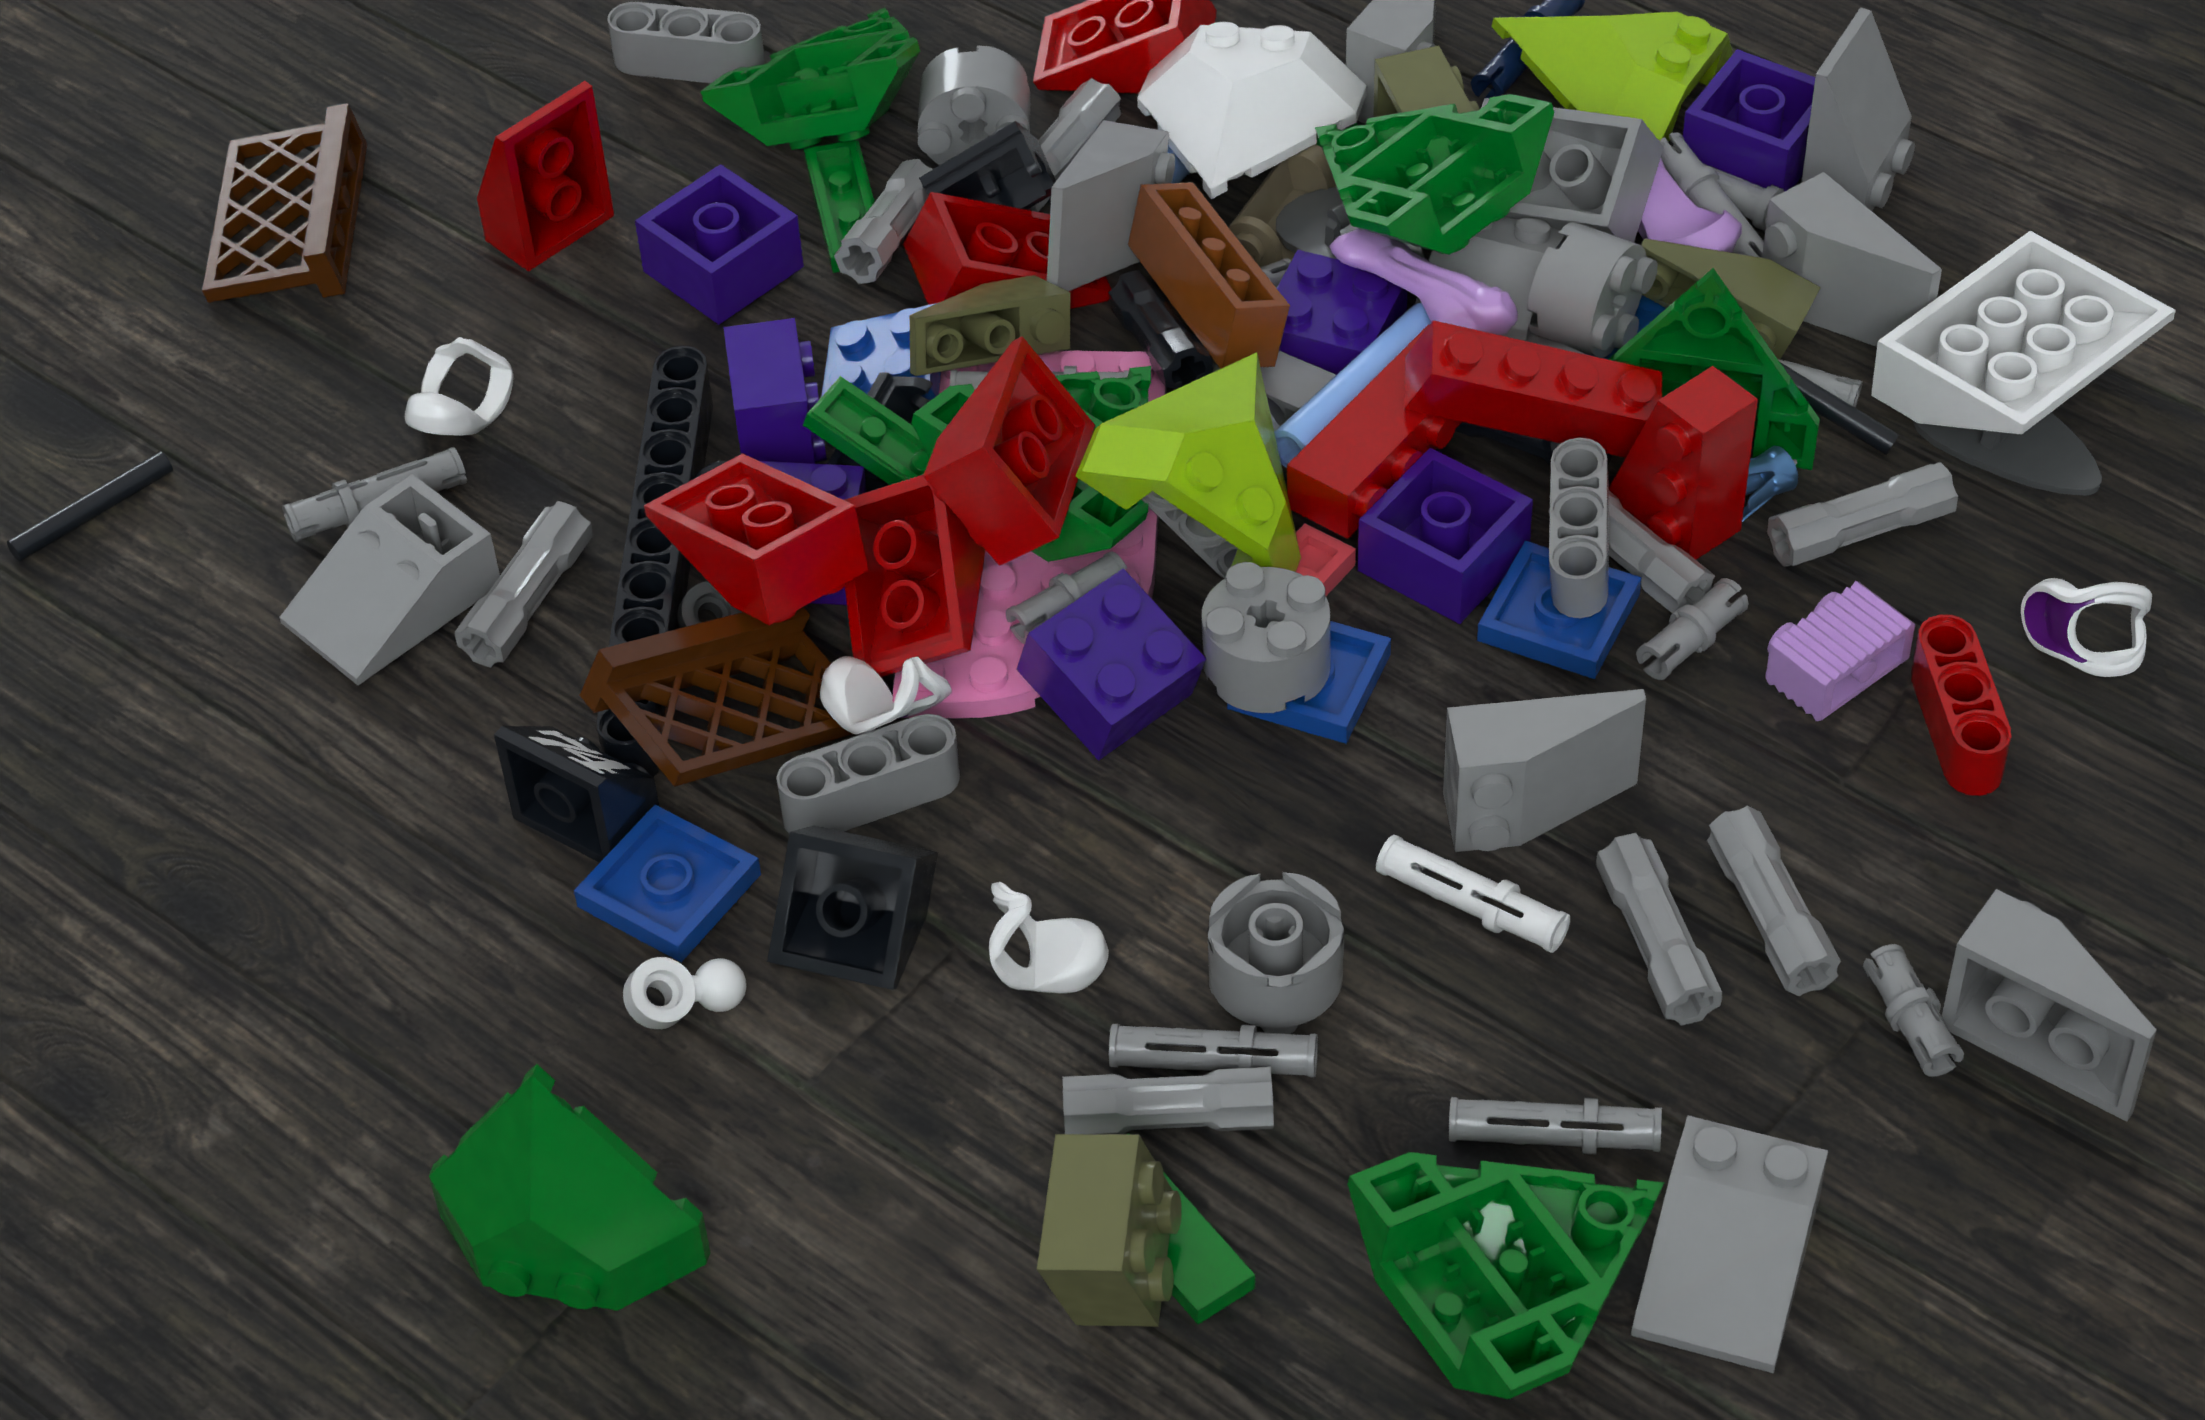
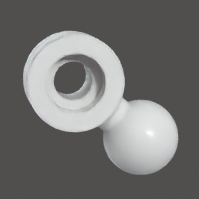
M655 957L643 962L630 974L624 985L623 1000L628 1013L637 1023L651 1029H665L680 1021L691 1010L694 1002H699L703 1007L714 1012H724L733 1009L742 1001L747 984L741 968L727 959L709 960L697 970L695 975H691L685 966L678 961L666 957ZM653 987L662 992L665 999L664 1006H656L649 1001L646 993L647 988Z

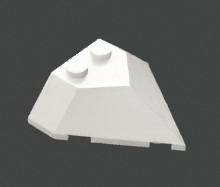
M1216 22L1210 25H1200L1149 71L1137 101L1138 108L1145 117L1152 115L1157 121L1158 130L1169 132L1168 146L1190 173L1197 172L1203 179V190L1213 199L1228 191V180L1236 179L1244 173L1253 178L1317 144L1315 127L1336 124L1338 129L1343 130L1356 123L1367 95V86L1311 32L1294 31L1292 28L1283 25L1259 29L1238 27L1231 22Z

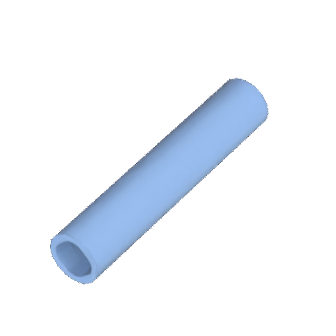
M1422 303L1411 306L1274 431L1280 461L1283 466L1287 468V464L1428 324H1431Z

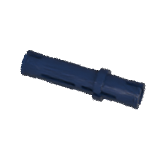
M1544 0L1540 5L1532 6L1523 17L1573 16L1584 6L1585 0ZM1512 37L1485 67L1472 78L1471 88L1478 98L1489 85H1492L1493 88L1485 98L1504 95L1527 68L1520 59L1522 49Z

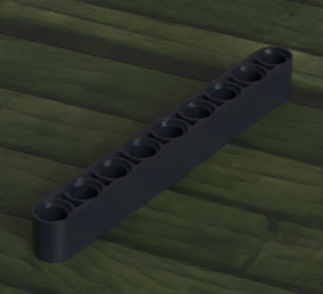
M671 347L658 355L653 365L609 647L679 629L677 611L680 602L687 592L691 563L646 516L644 505L693 480L695 475L705 467L713 401L706 357L700 350L694 347ZM646 699L635 702L640 709L664 716L666 706ZM607 709L598 712L596 723L601 751L626 764L635 763L654 777L660 769L612 710Z

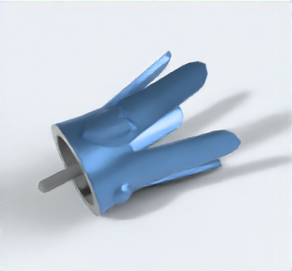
M1772 446L1757 457L1750 459L1746 495L1753 494L1749 497L1748 505L1744 508L1742 522L1773 496L1796 488L1798 483L1797 460L1792 459L1783 448Z

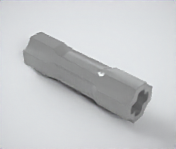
M1092 78L1081 84L1060 108L1059 117L1038 140L1056 181L1103 120L1115 122L1122 114L1119 108L1121 98L1110 84H1102ZM1051 196L1028 210L1039 212Z
M920 159L903 161L887 181L884 191L862 219L855 222L842 239V245L834 255L840 273L851 276L858 284L870 283L878 279L890 263L894 251L911 230L928 197L919 177L933 170V168L926 166Z
M1941 462L1929 464L1893 476L1886 482L1823 503L1809 504L1769 517L1767 534L1772 543L1773 553L1783 567L1795 566L1833 553L1840 547L1903 526L1917 525L1956 512L1958 495L1949 470Z
M1609 491V556L1631 574L1642 577L1641 586L1645 592L1671 613H1674L1681 606L1693 605L1712 589L1715 577L1712 572L1683 549L1666 543L1622 507L1619 498Z
M557 501L554 506L543 509L523 537L522 546L488 593L477 600L456 629L455 638L457 646L464 650L473 662L491 668L494 663L505 661L525 633L528 621L561 574L572 567L593 537L591 522L585 519L575 506Z
M1749 806L1736 811H1725L1709 825L1711 834L1707 842L1725 876L1738 889L1765 941V952L1786 991L1797 996L1810 991L1823 990L1838 977L1837 968L1841 960L1821 923L1811 916L1783 864L1780 847L1762 813Z
M1637 833L1615 837L1606 848L1598 851L1596 866L1613 904L1622 910L1648 968V982L1665 1019L1675 1020L1680 1026L1702 1021L1709 1012L1720 1007L1722 990L1705 954L1693 942L1669 890V877L1651 839H1643Z
M1271 1067L1218 1069L1203 1076L1127 1079L1121 1075L1109 1074L1062 1077L1065 1134H1125L1130 1130L1204 1126L1217 1131L1273 1129L1274 1127Z

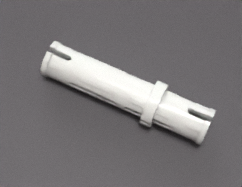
M1392 835L1387 839L1378 855L1376 862V871L1378 873L1393 877L1437 900H1441L1482 919L1483 927L1494 933L1506 930L1543 947L1544 950L1550 953H1554L1559 948L1567 934L1570 924L1569 914L1563 911L1559 912L1521 894L1519 885L1509 880H1502L1500 883H1497L1451 860L1408 843L1397 835ZM1424 869L1430 870L1462 885L1463 888L1458 890L1423 874L1422 871ZM1484 896L1523 913L1524 916L1522 918L1514 916L1482 901V898Z

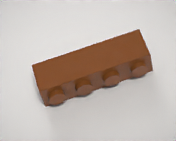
M1193 182L1141 185L1128 241L1130 249L1220 369L1256 352L1258 353L1260 367H1275L1290 308L1289 303Z

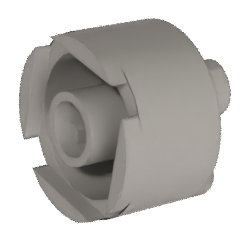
M977 45V52L959 53V47L946 50L936 56L927 65L921 77L918 113V145L920 149L934 162L941 165L1014 121L1030 133L1031 96L1027 75L1022 65L1008 53L990 46Z
M1570 222L1558 232L1568 236L1561 247L1557 249L1548 246L1540 260L1531 285L1527 311L1538 314V324L1528 325L1531 333L1563 343L1591 356L1604 358L1615 348L1620 349L1637 334L1639 319L1634 315L1642 294H1646L1654 283L1658 264L1656 260L1646 256L1645 249L1639 244L1577 222Z
M1242 562L1230 567L1226 573V578L1209 592L1202 607L1203 655L1206 657L1204 672L1207 680L1210 678L1217 687V694L1226 703L1245 711L1274 713L1286 710V702L1305 696V702L1310 700L1325 686L1331 668L1330 606L1325 596L1324 584L1318 578L1309 575L1303 576L1283 568L1260 567L1252 562Z
M1283 872V880L1271 879L1261 881L1260 874L1243 877L1225 888L1211 907L1208 926L1209 987L1219 1004L1237 1019L1259 1026L1266 1033L1291 1034L1297 1029L1298 1025L1307 1023L1320 1016L1333 1004L1342 987L1344 963V927L1341 911L1335 897L1324 886L1313 879L1300 874Z

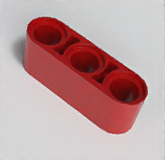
M1940 614L1930 617L1921 624L1918 631L1911 669V681L1947 782L1958 792L1972 796L1986 795L1996 790L2002 782L2012 738L2011 727L1979 639L1971 624L1963 618L1954 615Z

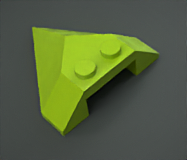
M1679 12L1609 16L1493 18L1491 25L1502 39L1513 38L1522 49L1520 59L1565 109H1577L1578 111L1642 119L1659 141L1664 137L1668 142L1670 141L1669 134L1673 132L1681 104L1698 82L1708 85L1733 53L1728 33L1710 26L1707 21L1699 17L1686 16Z
M1257 352L1110 419L1095 428L1075 477L1125 510L1152 491L1237 547L1238 549L1231 567L1237 563L1252 562L1260 567H1276L1296 572L1301 555Z

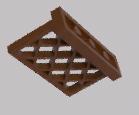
M349 103L327 107L325 123L230 140L202 287L208 303L310 284H317L323 298L345 294L367 150V142ZM320 144L317 149L303 160L295 156L305 147ZM268 154L251 169L244 166L245 158ZM284 164L291 168L273 183L266 179ZM306 178L314 181L312 185L297 197L289 193ZM254 187L262 191L244 206L237 203L240 198ZM277 201L285 205L267 220L259 216ZM300 215L308 219L291 234L283 231L285 227ZM247 225L255 228L254 231L237 244L230 241V238ZM271 238L279 243L261 258L253 255L256 250ZM294 253L302 257L301 265L276 269ZM241 262L248 266L237 277L223 279L227 273Z
M804 607L798 609L796 614L790 619L773 623L770 626L741 612L599 649L579 695L593 713L611 709L674 787L852 734L841 727L827 711L814 707L815 699H820V687L824 671L830 666L831 662L803 631L810 617V614ZM795 655L810 672V675L777 663L790 660L791 656ZM745 672L764 679L763 686L759 688L729 676ZM773 683L805 693V702L802 703L773 693ZM698 686L715 692L714 701L711 702L679 690ZM727 696L758 707L756 717L723 706L724 697ZM646 699L666 706L664 716L640 709L635 702ZM678 710L709 721L707 731L673 720L674 711ZM770 711L801 722L800 727L791 730L766 721L767 712ZM718 725L750 735L752 739L750 742L741 744L716 735ZM670 739L702 750V755L683 761L667 741Z

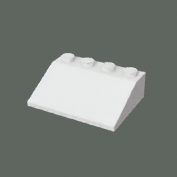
M2029 231L1878 340L1871 396L1917 423L2023 434L2174 319L2175 309L2036 233Z

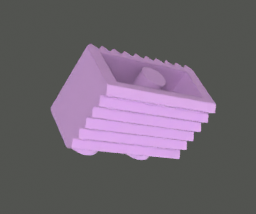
M1855 581L1851 588L1846 587L1842 594L1831 592L1823 597L1814 611L1810 612L1806 619L1802 618L1797 625L1792 622L1786 623L1774 633L1767 648L1769 656L1765 678L1769 685H1775L1778 692H1784L1788 700L1793 699L1797 707L1802 706L1806 714H1812L1815 721H1821L1909 659L1915 623L1863 584Z

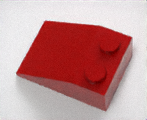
M1087 0L1046 16L1044 20L1033 83L1038 90L1076 91L1081 84L1092 78L1099 83L1110 84L1117 93H1140L1149 71L1200 25L1215 23L1217 10L1211 0Z
M583 81L495 137L479 189L477 202L485 241L528 272L614 216L593 87L586 81Z
M930 192L903 244L928 305L942 302L984 283L1032 275L1047 281L1050 214ZM1106 276L1070 290V309L1108 301V292L1112 289Z
M1021 336L1012 341L937 438L923 477L929 483L933 494L940 501L945 502L967 527L972 540L977 545L984 547L997 564L1001 566L1059 538L1078 478L1075 476L1091 440L1095 424L1024 337Z
M743 453L644 505L645 513L649 520L732 607L769 626L773 623L790 619L796 614L798 609L824 595L834 594L842 590L847 582L869 571L855 505Z
M924 474L844 499L855 505L869 571L852 579L845 585L853 657L869 664L880 677L902 671L904 661L912 657H919L927 664L971 650L986 550L972 540L967 527L950 507L933 494L929 483L923 477Z

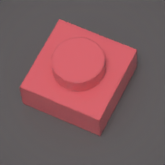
M1304 523L1296 532L1301 555L1296 572L1303 576L1309 575L1318 578L1324 584L1325 596H1327L1355 566L1356 548Z

